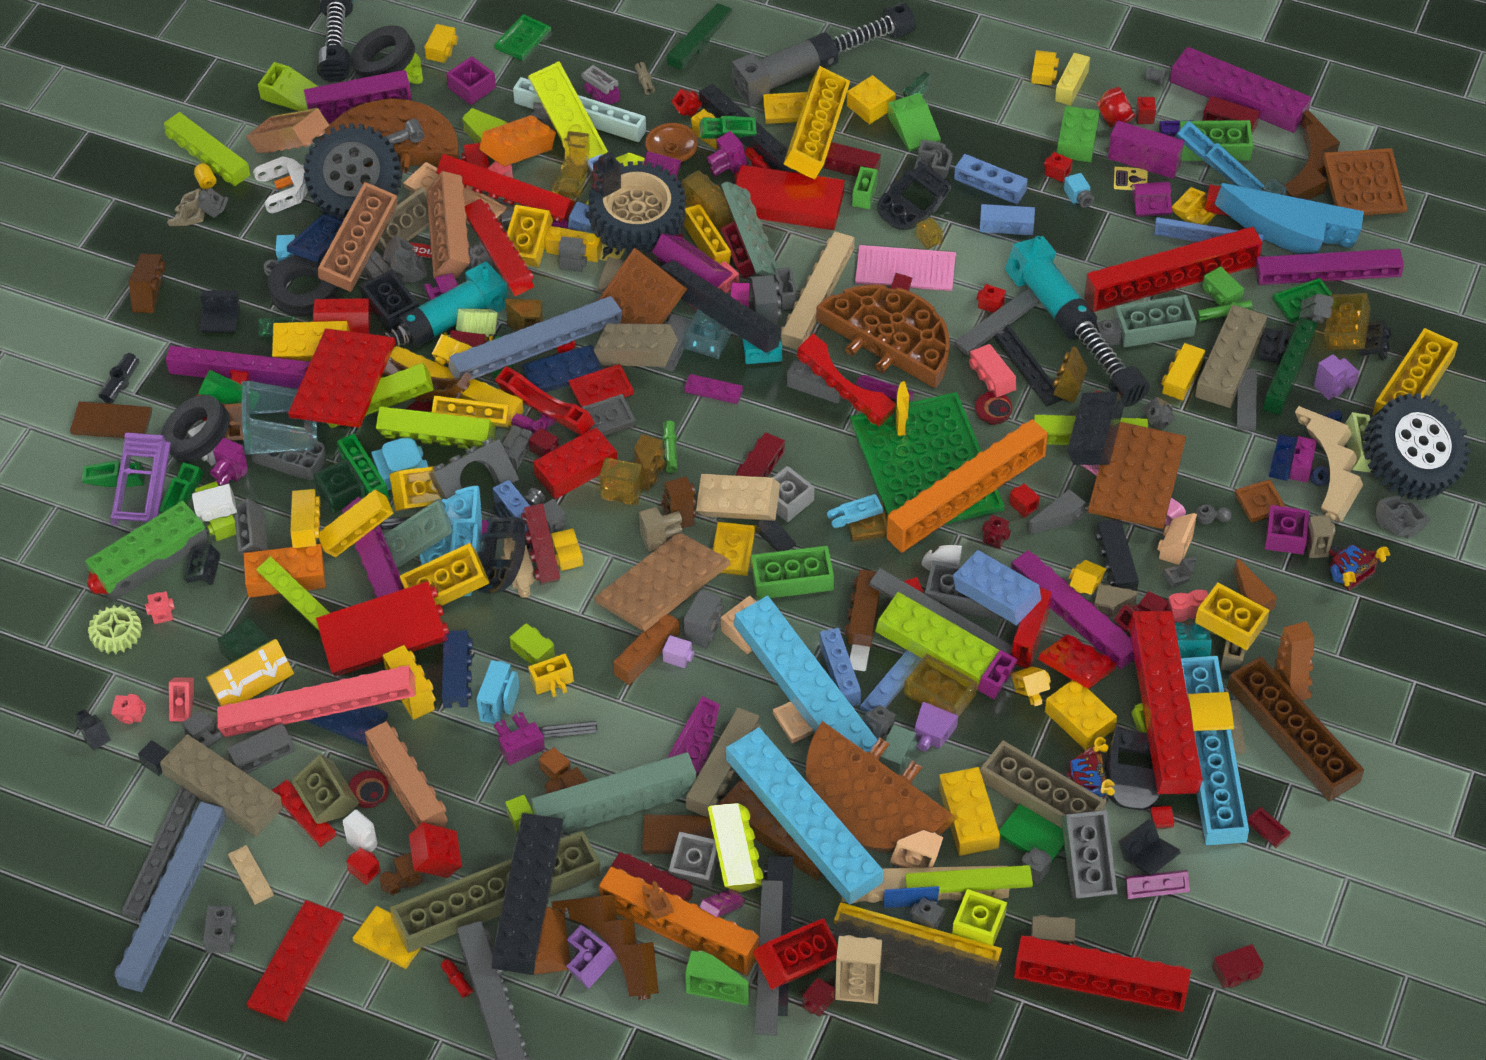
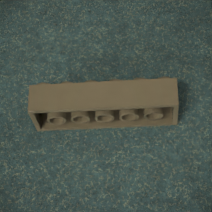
M1232 305L1199 378L1195 397L1231 408L1243 376L1264 333L1268 315Z
M188 734L160 762L163 775L178 785L183 786L185 790H189L191 794H195L203 802L222 807L228 819L255 837L283 809L279 795Z
M1004 740L980 768L985 785L1018 805L1021 804L1060 828H1062V815L1104 811L1106 808V800Z

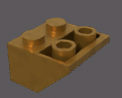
M505 299L507 323L515 332L544 321L542 300Z
M1073 346L1070 353L1066 352L1063 359L1064 363L1062 366L1060 365L1056 374L1057 377L1053 383V387H1055L1053 395L1072 403L1075 402L1087 371V366L1078 349Z
M641 434L634 447L635 467L645 490L649 491L652 485L656 484L659 472L663 471L665 467V449H663V440Z

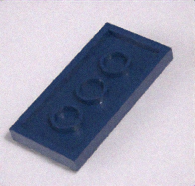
M327 214L321 215L287 245V252L319 262L326 255L344 220Z
M592 345L522 364L526 379L544 392L569 386V380L602 370V367L593 351Z
M368 706L304 721L367 746L365 732L384 723L389 716L388 712Z

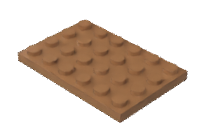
M682 533L676 534L602 590L594 599L596 604L645 632L657 623L661 617L667 615L726 569L730 562L728 558Z

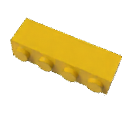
M699 204L685 208L684 227L698 249L719 264L724 261L730 264L731 250L702 206Z
M434 396L432 413L490 419L495 426L508 428L511 412L509 405Z
M315 489L292 491L290 532L293 548L316 546V538H320L319 517L321 501L320 496H316Z
M374 490L321 530L319 540L323 550L336 558L391 516L393 511L387 497Z

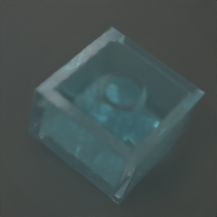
M697 310L685 334L684 349L719 359L731 335V330L700 310Z

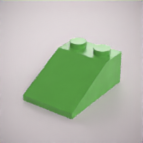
M920 93L888 102V118L909 152L919 149L922 139L941 142L928 105Z
M691 951L685 972L686 993L749 1005V981L713 955L705 951Z

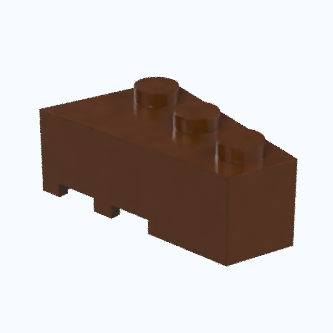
M140 254L129 279L132 312L154 313L163 272L166 270V263L163 262L161 254Z
M687 476L665 482L663 491L666 494H662V498L665 500H661L665 514L668 515L679 511L682 518V523H680L682 529L693 526L694 517H696L694 508L696 501L693 495L695 494V488L693 483H689Z

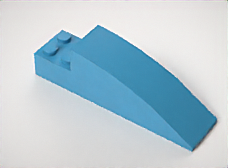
M1222 183L1215 200L1217 207L1244 228L1254 227L1257 234L1264 235V240L1297 254H1316L1319 252L1323 242L1341 245L1345 248H1353L1362 229L1364 211Z

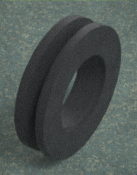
M395 25L384 26L370 32L356 44L350 56V63L359 78L402 71L413 59L415 45L404 28ZM395 46L393 51L385 58L370 62L380 50Z
M294 255L282 260L272 269L268 278V287L271 300L280 311L293 316L313 315L315 299H336L339 287L318 278V268L323 258L316 262ZM299 276H313L321 281L320 286L308 294L298 295L286 290L287 284Z
M210 395L196 396L182 403L171 413L162 428L161 435H163L166 442L171 443L169 453L174 459L180 462L195 461L210 453L224 438L229 427L230 416L226 408L215 397ZM207 417L203 428L197 434L183 440L186 431L192 424Z

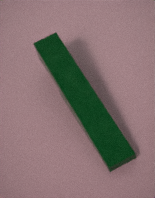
M717 3L667 54L668 65L683 70L695 53H700L731 14L732 8Z

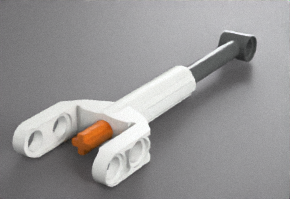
M410 119L405 123V129L386 137L392 145L410 139L412 142H419L424 138V132L417 119ZM353 152L351 157H357L359 152ZM282 156L256 167L253 171L255 179L262 182H267L289 173V176L274 181L277 190L294 184L292 188L269 196L265 201V207L269 213H276L299 204L307 194L308 189L304 179V165H300L292 158ZM337 158L334 163L339 164L343 159ZM276 166H282L280 169H274ZM266 172V174L258 176L259 173ZM288 196H294L292 199L286 200ZM274 202L277 203V204L274 205V206H269L271 203H274Z

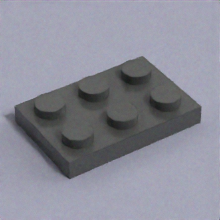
M623 394L581 407L590 413L595 422L590 430L597 427L604 436L636 425V420Z

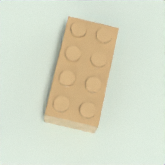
M701 474L696 511L704 517L775 521L780 483L774 478Z
M839 936L836 959L835 1000L878 1004L882 940H877L873 937Z

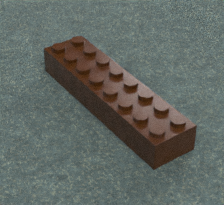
M1262 656L1229 675L1227 685L1229 691L1328 801L1333 800L1361 783L1364 768Z

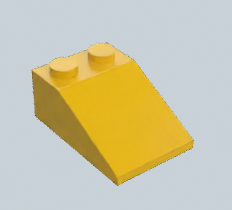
M433 467L402 470L389 474L395 511L427 507L438 499L442 500L429 475L430 472L434 471Z

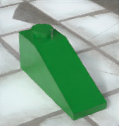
M211 370L207 373L198 392L199 395L213 396L223 404L244 403V408L251 410L254 409L261 394Z

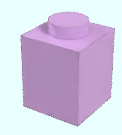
M671 635L662 650L663 662L686 668L687 663L691 662L694 657L692 642Z

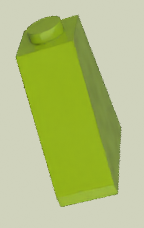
M471 108L462 119L464 131L475 143H481L483 131L507 124L506 121Z

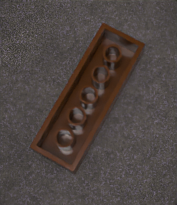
M741 778L721 800L719 805L738 803L745 806L750 813V820L748 821L750 828L754 832V839L780 857H793V865L818 881L823 873Z

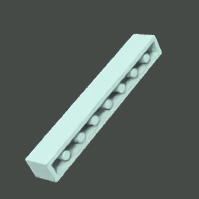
M520 77L513 88L514 102L533 109V103H541L531 82ZM578 95L595 129L640 142L646 132L645 116Z

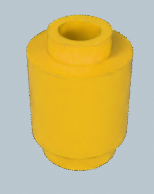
M204 163L198 164L195 167L194 175L200 187L203 189L212 188L216 184V178L211 168Z

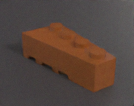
M1307 621L1284 627L1283 634L1280 637L1281 642L1278 647L1274 671L1301 700L1309 699L1312 696L1308 686L1312 685L1309 671L1313 670L1311 657L1314 656L1315 637Z

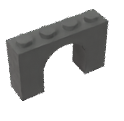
M492 437L482 442V446L478 448L473 446L467 449V454L461 457L458 454L450 458V462L446 465L440 463L433 467L434 471L430 472L429 475L441 499H448L455 495V491L462 489L460 484L461 472L472 461L480 462L487 467L496 486L507 480H510L511 483L519 480L500 439L493 440Z

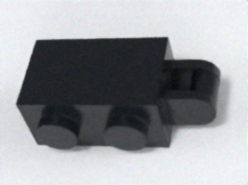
M609 151L607 154L599 156V160L593 163L592 186L603 197L621 189V164L616 160L614 154Z

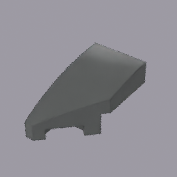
M1196 556L1182 559L1180 565L1163 570L1162 575L1172 588L1189 582L1194 570Z

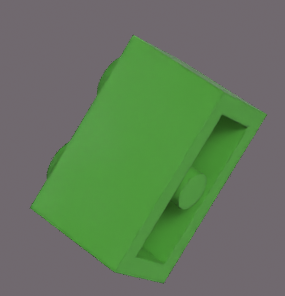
M860 167L853 190V207L870 209L877 187V169Z
M1222 267L1204 276L1202 288L1218 305L1222 306L1233 301L1235 303L1242 301L1244 288Z

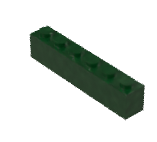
M1300 317L1266 394L1263 410L1278 415L1282 414L1315 338L1318 322Z

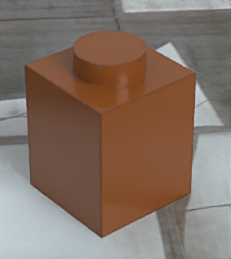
M555 747L545 751L539 758L540 770L551 780L556 781L560 779L564 772L571 770L570 761Z

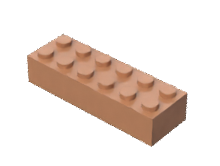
M314 108L271 116L246 135L257 153L264 152L266 154L270 151L276 152L277 150H290L294 147L296 149L301 146L307 147L313 142V138L323 135L326 132L325 129L330 125L320 110Z
M442 171L427 189L433 277L436 278L453 273L456 280L470 264L468 254L469 242H467L468 228L466 227L464 208L465 198L463 197L464 185L462 184V176Z
M364 182L318 268L319 279L352 292L397 207V195Z
M386 721L366 731L365 736L370 756L380 772L386 777L389 786L415 827L417 828L422 823L447 828L446 823L448 819L444 813L446 808L443 802H438L434 788L432 786L428 787L423 771L419 772L416 768L417 763L414 757L408 756L407 747L403 741L399 742V736L395 728H390Z

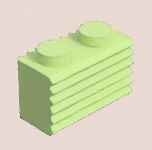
M458 309L457 331L485 334L486 337H489V334L496 333L498 312L492 309Z

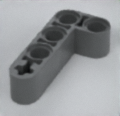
M254 439L249 443L250 456L254 463L306 480L316 478L327 460L324 445L318 441L310 443L304 453L261 439Z

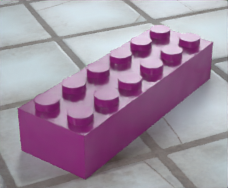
M406 70L304 89L307 110L318 108L329 125L346 111L364 103L390 98L412 101Z

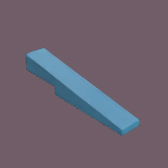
M1190 121L1174 136L1175 138L1185 140L1184 145L1233 185L1265 192L1269 191L1266 186L1218 143L1214 144Z

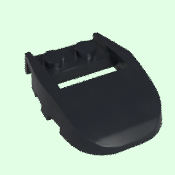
M921 161L917 163L918 167L912 172L908 170L901 179L894 181L890 185L889 191L884 193L879 199L877 210L880 217L894 228L901 230L915 228L937 211L951 190L949 182ZM913 181L936 197L934 203L924 212L901 195Z
M518 517L487 519V522H489L488 531L483 533L481 541L484 544L482 551H478L477 554L489 584L477 589L479 592L485 594L499 593L514 582L525 553V520ZM497 538H513L512 540L515 541L514 551H511L510 559L494 560Z
M1116 726L1112 730L1113 739L1108 747V755L1104 767L1107 779H1110L1115 784L1112 787L1115 790L1114 794L1108 796L1113 803L1120 807L1147 810L1155 805L1159 797L1154 770L1118 764V750L1151 756L1148 734L1120 729Z

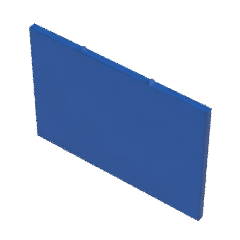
M939 886L886 889L884 892L883 908L914 906L915 903L919 904L923 897L927 900H933L938 904Z

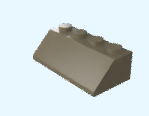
M424 187L414 189L397 202V207L376 245L383 252H385L386 246L394 236L397 235L409 241L429 227L427 192Z

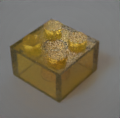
M605 458L599 475L601 498L608 501L638 505L644 488L642 464Z

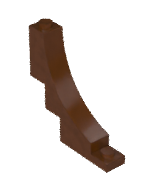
M1307 110L1302 113L1300 125L1305 130L1303 139L1308 151V161L1303 170L1294 179L1282 185L1281 195L1310 200L1325 193L1327 185L1325 176H1327L1323 155L1326 152H1338L1340 142Z
M614 895L551 901L552 910L561 909V913L569 912L570 920L588 926L610 946L624 972L629 997L638 996V1000L651 999V994L659 993L654 943L636 944L634 918L616 919Z

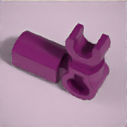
M518 413L514 415L511 422L512 426L529 430L533 434L539 428L547 431L549 426L555 423L554 420L547 418L543 414H541V419L534 422V420Z

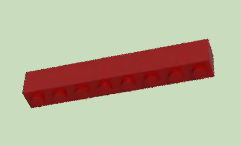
M446 154L442 155L436 171L438 175L442 171L462 176L464 188L467 186L473 187L472 191L480 194L483 191L487 192L489 197L497 200L498 197L504 198V202L510 205H514L515 202L520 204V206L548 210L553 220L562 222V219L569 220L575 203L570 198Z
M480 198L464 206L469 224L513 295L516 297L533 288L532 280L534 276L531 270L528 269L524 259L522 260L520 253L516 250L512 240L509 239L501 223L498 222L489 204H484Z

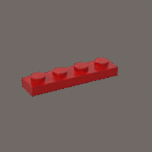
M288 779L271 790L281 797L283 808L319 847H322L337 836L336 831L327 822L320 824L315 822L297 790Z

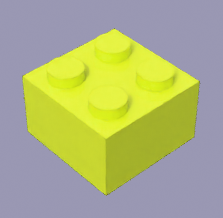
M967 889L954 920L952 934L994 946L1006 915L1007 902Z

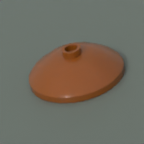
M666 123L655 127L649 132L645 142L647 151L674 158L681 162L692 157L698 147V139L695 132L691 128L679 123Z

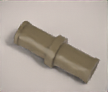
M640 62L641 68L637 63L635 70L638 74V81L643 86L644 93L649 95L648 89L653 93L655 88L645 63Z

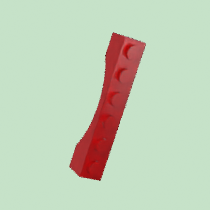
M814 333L798 347L796 356L799 361L807 364L815 375L821 376L829 387L835 388L843 399L850 401L854 408L864 413L871 423L880 426L894 413L896 404L883 392H874L860 388L845 379L832 363L827 344Z
M507 366L495 379L501 390L519 397L527 406L579 435L588 432L595 424L590 413L576 404L565 403L550 396L524 378L520 373Z

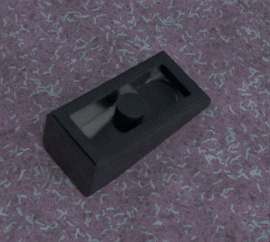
M776 519L775 521L761 520L756 524V532L777 552L788 551L796 545Z

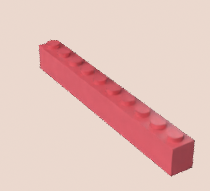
M409 665L399 666L372 674H363L358 677L341 679L331 683H322L299 690L285 691L276 695H267L262 698L227 704L218 707V729L224 737H230L270 728L280 723L285 725L416 696L415 675Z

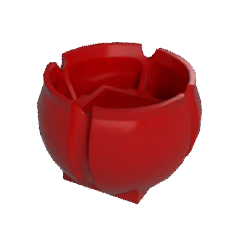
M1120 86L1107 90L1100 98V101L1096 102L1110 128L1115 126L1117 121L1129 124L1136 117Z

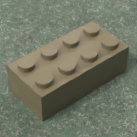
M606 323L593 351L601 365L615 366L620 364L621 366L665 367L678 339L670 324Z

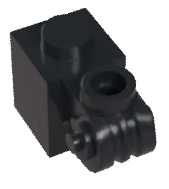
M86 709L76 713V727L81 731L86 743L93 750L111 741L102 721L96 715L92 716Z

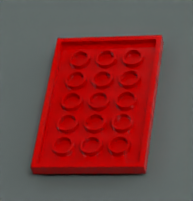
M325 328L290 407L289 417L360 428L395 346V338Z

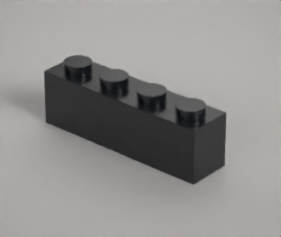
M1121 519L1098 522L1094 535L1096 542L1099 541L1100 557L1104 558L1103 567L1106 568L1105 572H1108L1109 575L1108 585L1137 591L1139 579Z

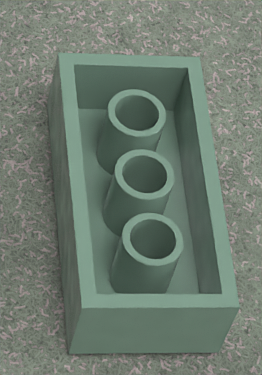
M1187 295L1115 306L1114 319H1118L1122 330L1121 342L1123 348L1192 337L1195 334L1196 319Z

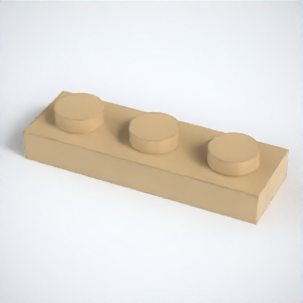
M247 845L228 854L254 905L274 896Z

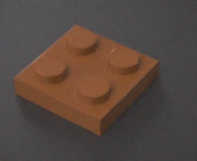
M1270 479L1235 490V496L1250 523L1268 518L1271 505L1286 507Z

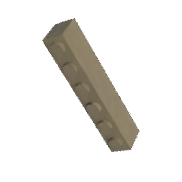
M741 708L736 709L686 796V809L709 817L708 807L719 804L718 799L726 793L727 783L729 780L732 781L736 774V771L726 761V747L758 727L761 729L759 715Z

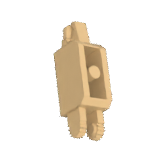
M513 538L504 539L503 556H500L501 559H510L511 551H514L515 546ZM526 545L520 570L512 583L513 589L517 588L522 598L530 596L529 587L535 581L534 569Z

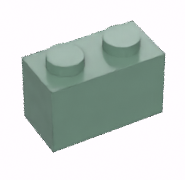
M893 725L886 739V742L890 745L879 760L893 772L900 774L903 768H907L910 761L909 755L911 752H915L918 742L916 741V732Z

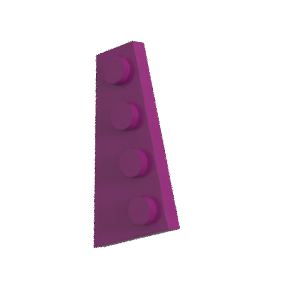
M704 696L701 697L667 757L670 758L688 752L697 777L707 762L720 704Z

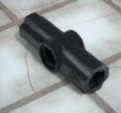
M131 353L123 356L119 364L110 370V377L98 394L100 399L108 404L115 401L121 390L128 387V380L140 363L139 358Z

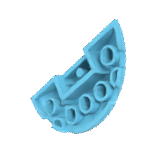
M470 486L457 490L455 495L441 500L453 532L419 554L422 565L468 543H471L477 553L481 551L482 516L479 486ZM470 592V593H468V594H466V595H464V596H470V597H471L472 592Z

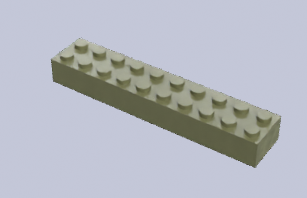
M583 830L561 839L550 896L600 876V862ZM512 859L391 906L392 921L407 952H412L458 933V927L478 921L484 923L501 916Z

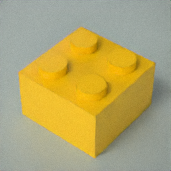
M873 75L847 91V106L869 125L887 114L888 102L896 100V93Z

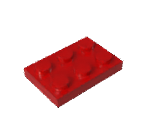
M620 364L569 380V387L579 407H584L623 394L624 398L634 395V390Z

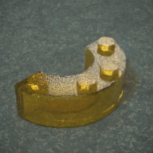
M568 131L567 138L564 137L565 160L561 164L562 175L557 176L556 182H553V193L577 199L581 196L589 162L590 142L588 133Z

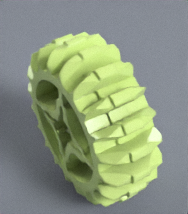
M113 605V608L110 609L106 606L105 611L99 610V615H93V620L89 621L88 633L90 641L101 652L106 651L108 654L111 651L117 654L119 650L125 652V648L131 649L132 644H137V639L141 638L142 626L140 618L135 611H132L129 607L124 608L123 605L119 608Z

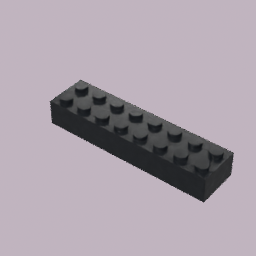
M522 813L492 954V969L534 975L562 837L563 819Z

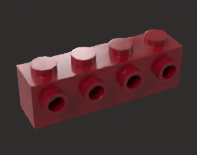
M543 503L524 507L521 519L525 520L527 526L525 536L527 543H530L532 548L529 551L531 561L535 562L536 569H534L536 581L539 580L540 585L558 582L560 574Z

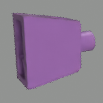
M923 702L914 731L916 732V740H919L917 748L924 752L928 751L930 745L941 748L957 728L958 715Z

